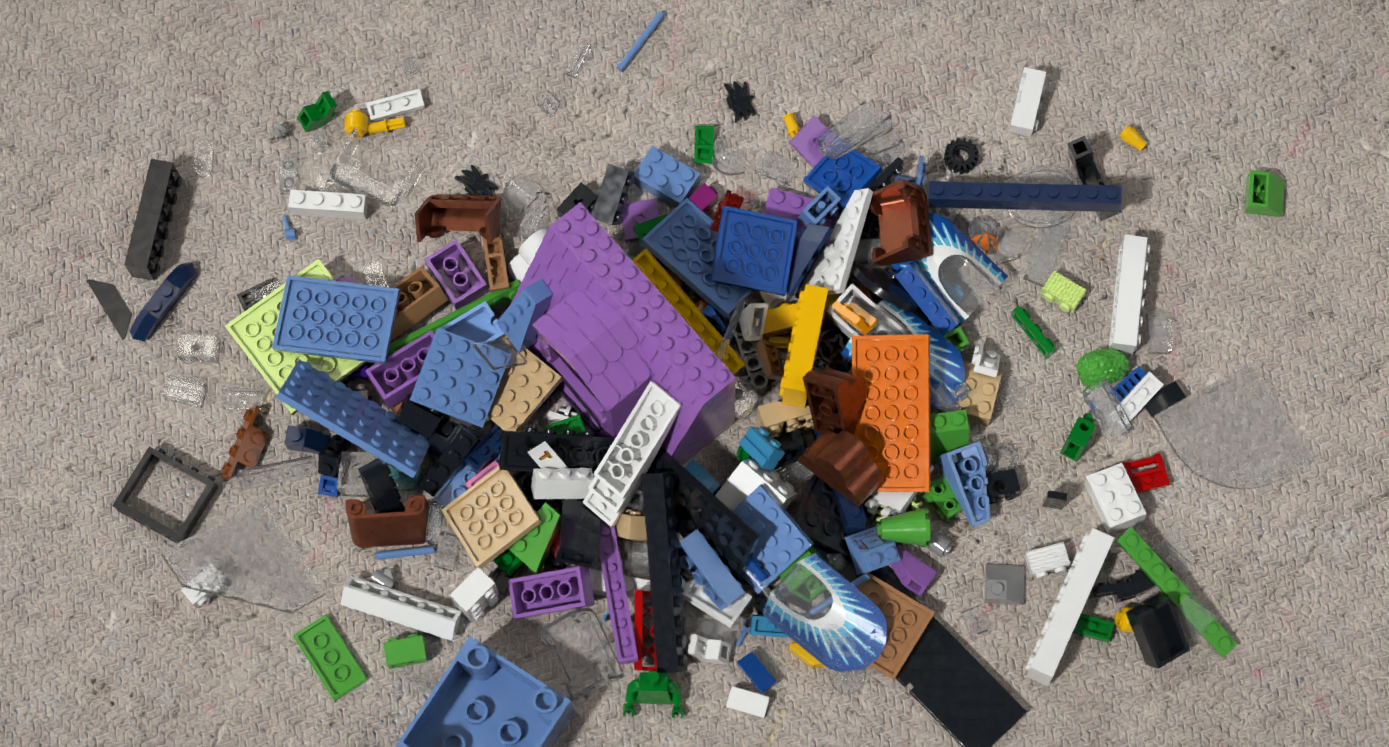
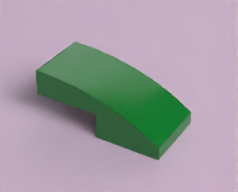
M695 125L694 163L713 164L714 125Z

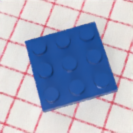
M839 140L803 181L804 184L819 194L828 186L841 198L838 206L845 209L853 192L866 189L883 170L880 165Z

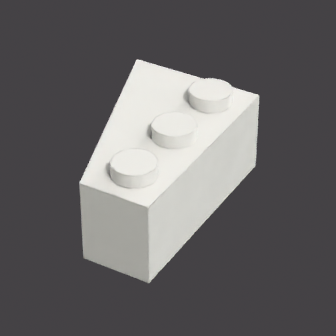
M1024 67L1009 132L1031 137L1032 131L1037 130L1039 120H1036V115L1041 112L1042 103L1039 102L1040 98L1044 97L1046 86H1043L1046 76L1045 71Z

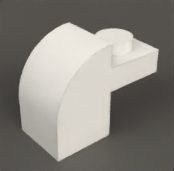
M691 634L688 643V654L693 659L703 662L729 664L732 645L722 640H708L699 635Z

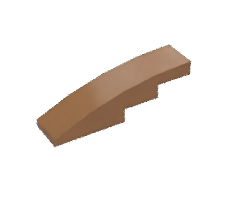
M499 223V232L491 244H487V239L483 237L490 291L509 288Z

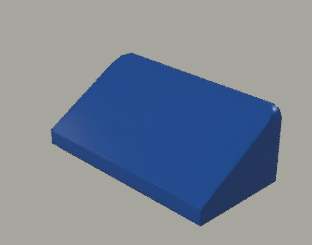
M708 304L702 314L724 339L734 340L726 324L715 309Z
M752 651L737 661L738 667L761 694L777 683Z

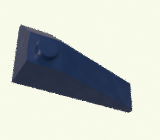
M809 223L806 229L802 227L797 237L800 240L796 245L786 295L787 302L793 297L805 274L814 262L815 257L833 230L830 227Z

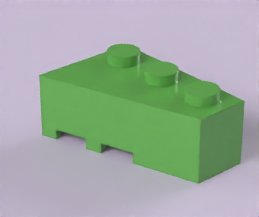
M547 503L537 512L542 523L508 548L537 574L542 573L544 563L561 528V514Z

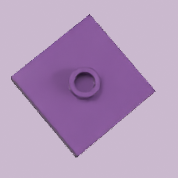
M814 115L788 143L814 168L839 140Z
M656 198L627 203L623 206L621 221L625 241L638 240L633 229L634 225L659 217Z

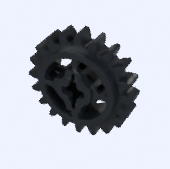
M829 322L825 324V327L822 325L815 362H818L816 368L823 366V369L831 368L843 372V370L848 371L850 369L849 366L852 367V362L848 358L842 361H833L835 357H845L841 354L846 347L843 341L847 345L850 338L834 324L831 326ZM834 335L832 339H822L823 336Z

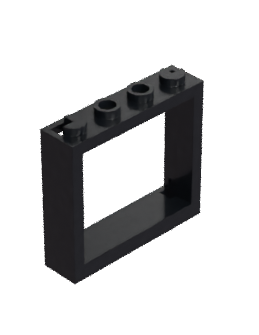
M149 446L112 506L118 512L183 546L219 486L214 482L216 479L208 474L203 476L198 473L199 470L194 466L189 465L187 467L182 464L183 461L179 458L166 456V452L161 448L156 447L154 449ZM153 457L207 485L178 533L125 504Z

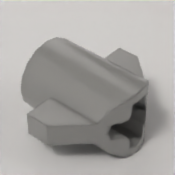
M388 568L384 573L377 569L369 581L391 589L396 587L393 573Z

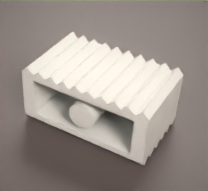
M1064 542L1027 551L1024 554L1030 576H1036L1037 579L1048 576L1049 572L1055 571V574L1067 571L1066 568L1070 565Z

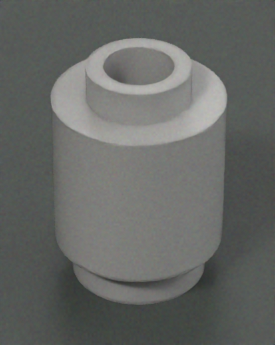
M930 530V541H928L930 547L927 548L940 557L943 555L947 556L953 548L951 546L952 541L940 532Z

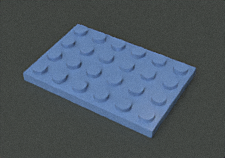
M686 198L644 236L640 244L726 318L754 290L711 281L719 225Z
M287 275L272 348L275 351L386 364L400 290L398 288Z

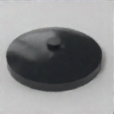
M857 263L853 269V274L865 287L887 302L909 312H918L920 309L895 277L896 273L888 272L866 263Z

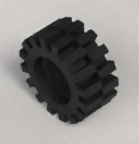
M957 138L956 141L953 139L950 144L948 143L944 153L945 165H948V169H953L955 174L957 171H959V174H963L964 171L965 173H969V170L972 171L977 164L979 156L976 144L972 145V141L969 139L967 142L966 138H963V140ZM958 150H964L968 154V159L964 162H959L955 159L954 153Z

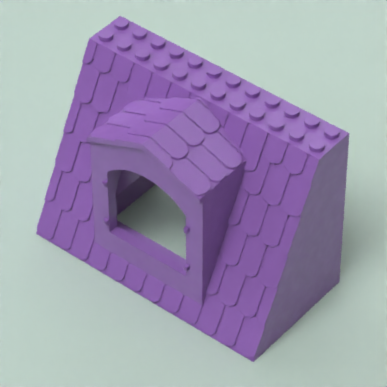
M578 203L549 226L511 302L512 304L524 288L540 279L544 281L553 293L548 310L532 324L538 333L536 335L537 341L527 349L563 377L595 415L602 427L600 432L594 431L583 418L582 420L596 436L616 438L648 384L653 380L682 404L661 447L677 462L684 465L734 424L735 376L581 203ZM561 381L558 385L559 388L592 425L599 429L596 421L565 383ZM563 397L564 401L570 405V403Z

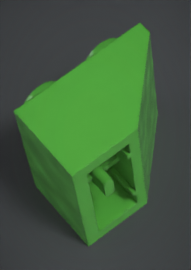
M1250 170L1246 178L1244 213L1282 217L1284 180L1270 172Z

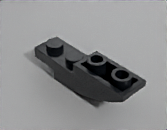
M1138 569L1131 575L1130 582L1128 579L1118 580L1116 584L1101 582L1093 589L1094 598L1114 595L1115 603L1141 596L1157 586L1142 569Z

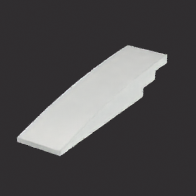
M653 380L648 384L594 472L595 478L588 487L590 491L582 502L610 527L615 526L642 481V474H645L649 469L682 406L680 402Z

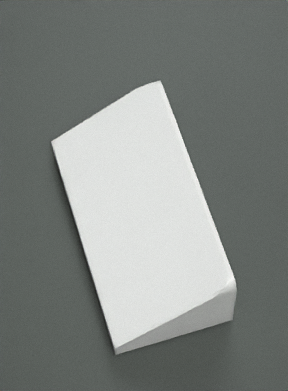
M732 686L726 707L764 718L770 697Z

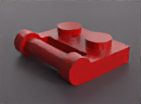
M1160 453L1131 462L1128 460L1122 462L1137 494L1170 485ZM1151 464H1156L1157 468L1132 473L1131 470Z

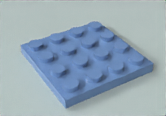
M437 327L409 400L483 428L510 355Z
M764 484L759 485L732 511L760 537L752 556L762 566L761 569L768 573V577L764 581L759 582L755 577L756 574H752L748 568H746L743 575L757 594L769 586L814 544Z

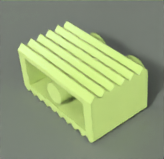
M1053 271L1040 294L1043 295L1046 301L1057 303L1061 310L1074 313L1087 290Z

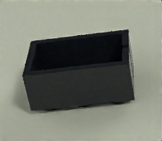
M1157 594L1143 602L1144 605L1139 604L1127 611L1126 615L1146 665L1159 669L1190 651L1170 598Z

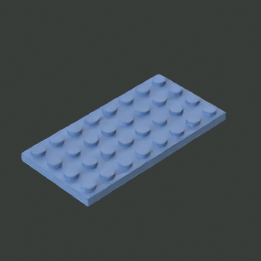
M300 359L276 396L280 401L412 478L417 473L430 446L427 436L396 421V415L393 412L386 411L376 402L369 401L359 392L352 391L342 382L335 381L325 372L318 371L311 364Z

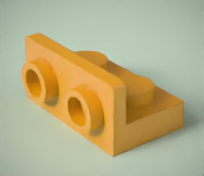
M836 300L832 305L842 319L865 336L878 322L876 318L854 302H851L849 305L846 303L842 305Z

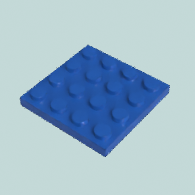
M723 206L711 281L785 296L798 221Z

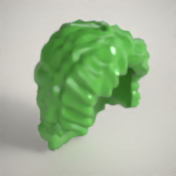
M1100 348L1080 357L1076 365V371L1083 386L1099 388L1107 386V384H1113L1117 380H1122L1123 376L1126 375V371L1130 369L1128 366L1129 359H1127V355H1124L1122 351L1119 352L1113 348Z

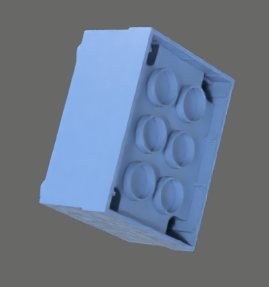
M469 636L395 747H552L575 712V708L572 706L571 700Z

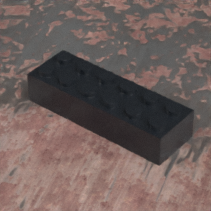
M150 160L124 264L132 277L154 281L155 276L159 274V259L164 254L163 243L168 238L169 230L167 227L173 218L172 207L177 202L176 191L182 181V177L173 162Z

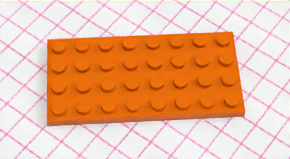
M930 335L852 336V375L864 379L867 386L864 403L857 413V426L853 435L866 446L870 454V460L878 466L883 474L884 481L874 492H931Z

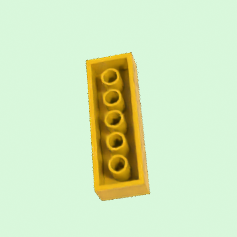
M806 284L805 290L800 291L791 342L789 343L788 356L784 366V375L780 385L779 396L783 397L782 404L802 408L806 406L807 394L803 377L808 371L813 370L829 288Z

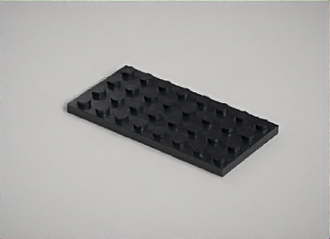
M660 447L646 473L672 471L674 478L673 493L676 499L675 516L678 521L677 532L684 539L698 529L700 533L704 534L710 547L716 550L722 563L729 567L735 580L741 582L760 537L667 451ZM641 481V483L639 484V487H640V489H641V491H642V493H643V487H642V481Z

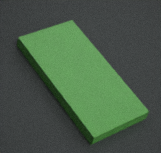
M327 614L293 635L334 701H337L368 681L365 673Z

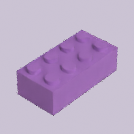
M432 330L388 356L386 364L376 363L365 370L388 409L404 400L407 395L411 396L434 337Z
M578 566L508 580L514 619L529 618L595 605L589 567Z

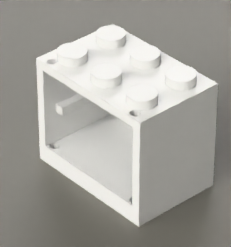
M750 457L738 465L715 496L733 511L761 484H764L784 509L789 506L798 493L794 491L795 488L790 483L782 481L776 471L763 469Z

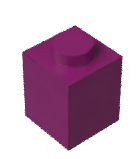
M704 183L689 197V200L706 213L718 202V192L713 186H708Z

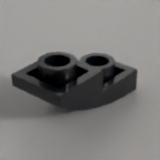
M1174 381L1161 388L1144 407L1151 417L1154 418L1168 407L1171 408L1182 401L1186 396L1177 382Z

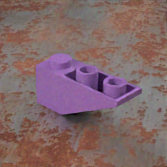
M896 544L901 561L892 563L890 566L903 586L921 597L937 572Z

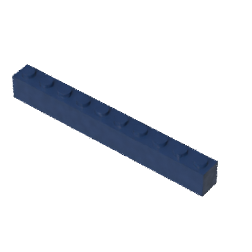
M929 181L928 203L931 208L1121 212L1122 186Z

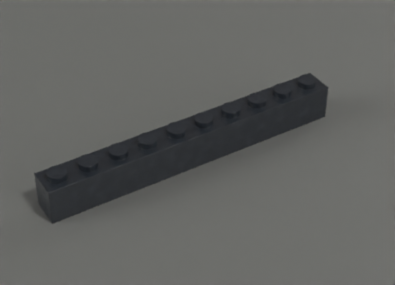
M672 471L651 472L642 474L657 673L681 672L688 670L689 659L686 655L687 638L684 630V599L681 593L682 578L679 568L681 560L678 555L679 538L676 530L678 521L675 516L674 478Z

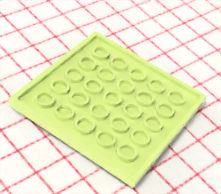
M319 259L295 275L297 277L335 281ZM286 282L225 325L226 329L276 395L299 359L308 362L318 371L325 372L335 381H341L366 363L365 361L273 350L272 347ZM282 402L288 409V411L292 414V416L298 412L296 409Z

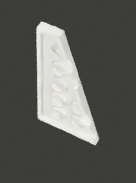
M866 188L853 192L800 291H804L805 285L808 284L829 288L828 295L844 293L873 195L872 190Z

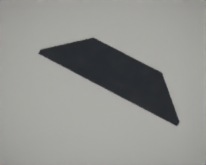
M88 279L89 286L122 340L125 339L132 314L113 284Z

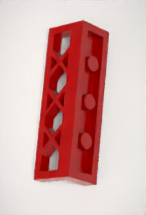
M635 590L634 638L638 662H634V671H657L656 650L655 655L651 652L655 647V643L649 649L643 644V638L648 633L654 637V634L651 632L654 625L648 629L643 624V618L648 613L653 616L651 612L652 607L648 609L643 604V595H651V591ZM643 607L647 610V612L644 615ZM648 653L655 658V667H643V658Z

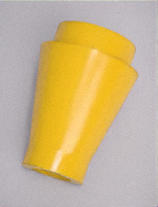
M1129 124L1119 135L1122 138L1121 141L1139 151L1147 144L1135 127H1131Z

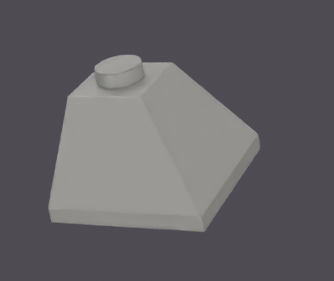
M985 564L984 603L1024 605L1025 566Z

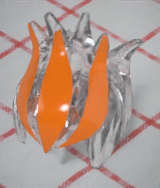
M981 215L973 218L968 234L971 238L970 240L978 248L979 246L982 247V252L985 250L988 256L990 247L996 252L998 251L996 243L1001 236L1002 227L991 216Z

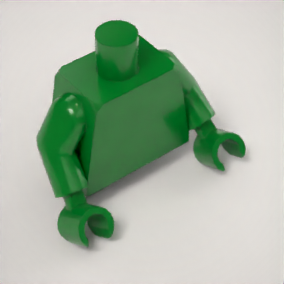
M656 671L641 672L637 679H634L627 685L625 697L627 703L623 705L624 717L626 711H631V716L634 717L633 703L635 702L636 704L673 703L672 718L675 719V712H679L681 718H683L684 707L680 704L682 703L681 689L678 683L670 679L668 673H657Z

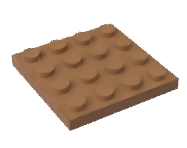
M868 573L871 579L857 587V589L879 607L886 621L887 634L882 650L867 665L894 681L935 612Z

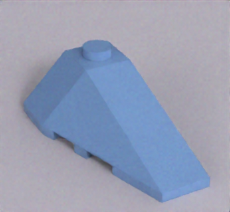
M980 441L937 456L943 474L971 526L975 527L990 521L989 497L987 496L986 487L988 478H986L985 471L987 460Z

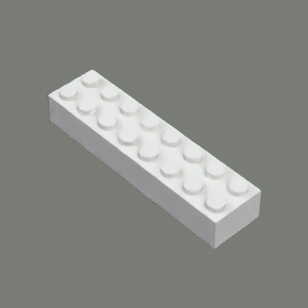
M1092 528L1090 534L1086 532L1071 565L1073 567H1070L1064 583L1067 585H1062L1056 600L1060 602L1055 601L1048 616L1051 620L1047 619L1041 635L1044 637H1039L1033 650L1036 655L1031 654L1025 670H1028L1026 677L1045 686L1049 685L1114 537Z

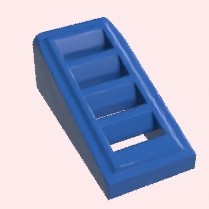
M1140 366L1108 392L1118 404L1123 398L1117 393V390H1120L1126 396L1128 392L1123 385H1126L1131 391L1134 386L1129 381L1132 380L1136 385L1139 382L1136 375L1140 380L1146 375Z

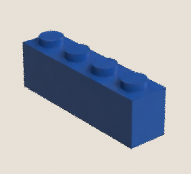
M915 260L895 275L942 336L962 321Z

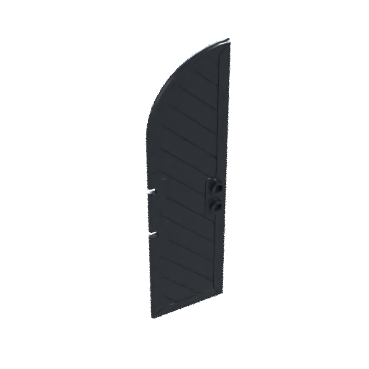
M825 548L829 558L827 563L849 582L863 575H857L852 561ZM885 566L868 572L920 603ZM828 587L822 591L825 599L832 595ZM934 616L896 677V680L903 687H906L909 683L913 686L909 693L961 747H992L1027 713Z

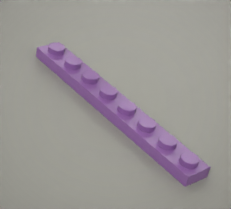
M601 519L599 556L618 664L638 662V655L615 526L610 527Z

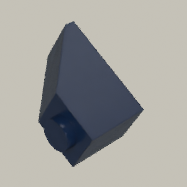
M288 425L284 444L288 450L319 454L328 443L329 435L309 428Z

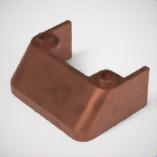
M442 194L429 196L414 213L417 242H421L425 236L430 238L440 237V234L444 231H479V235L487 239V244H491L499 232L501 197L495 195Z

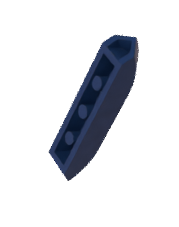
M192 262L182 263L177 266L143 307L130 329L133 339L148 340L188 289L197 275Z

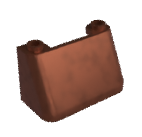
M901 179L873 192L868 210L878 216L881 247H877L872 251L873 263L878 266H886L920 260L931 256L932 244L928 201L924 190Z
M425 495L411 496L405 503V512L366 514L365 504L361 500H346V513L351 538L357 547L419 545L426 543L430 538L429 504Z

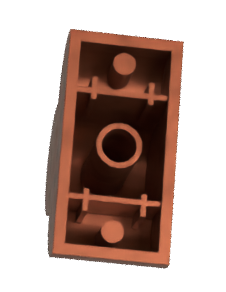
M825 368L821 372L815 370L808 371L803 377L815 432L822 434L825 430H829L837 435L841 431L854 434L858 420L857 413L861 409L866 397L867 386L865 380L831 368Z
M825 430L798 458L799 463L858 508L884 481L881 470L870 460V454L866 446L856 436L847 431H841L837 435L832 431Z

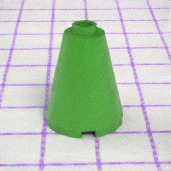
M920 508L881 519L880 523H877V535H881V539L930 547L928 542L930 541V519H926V514H929L928 508Z

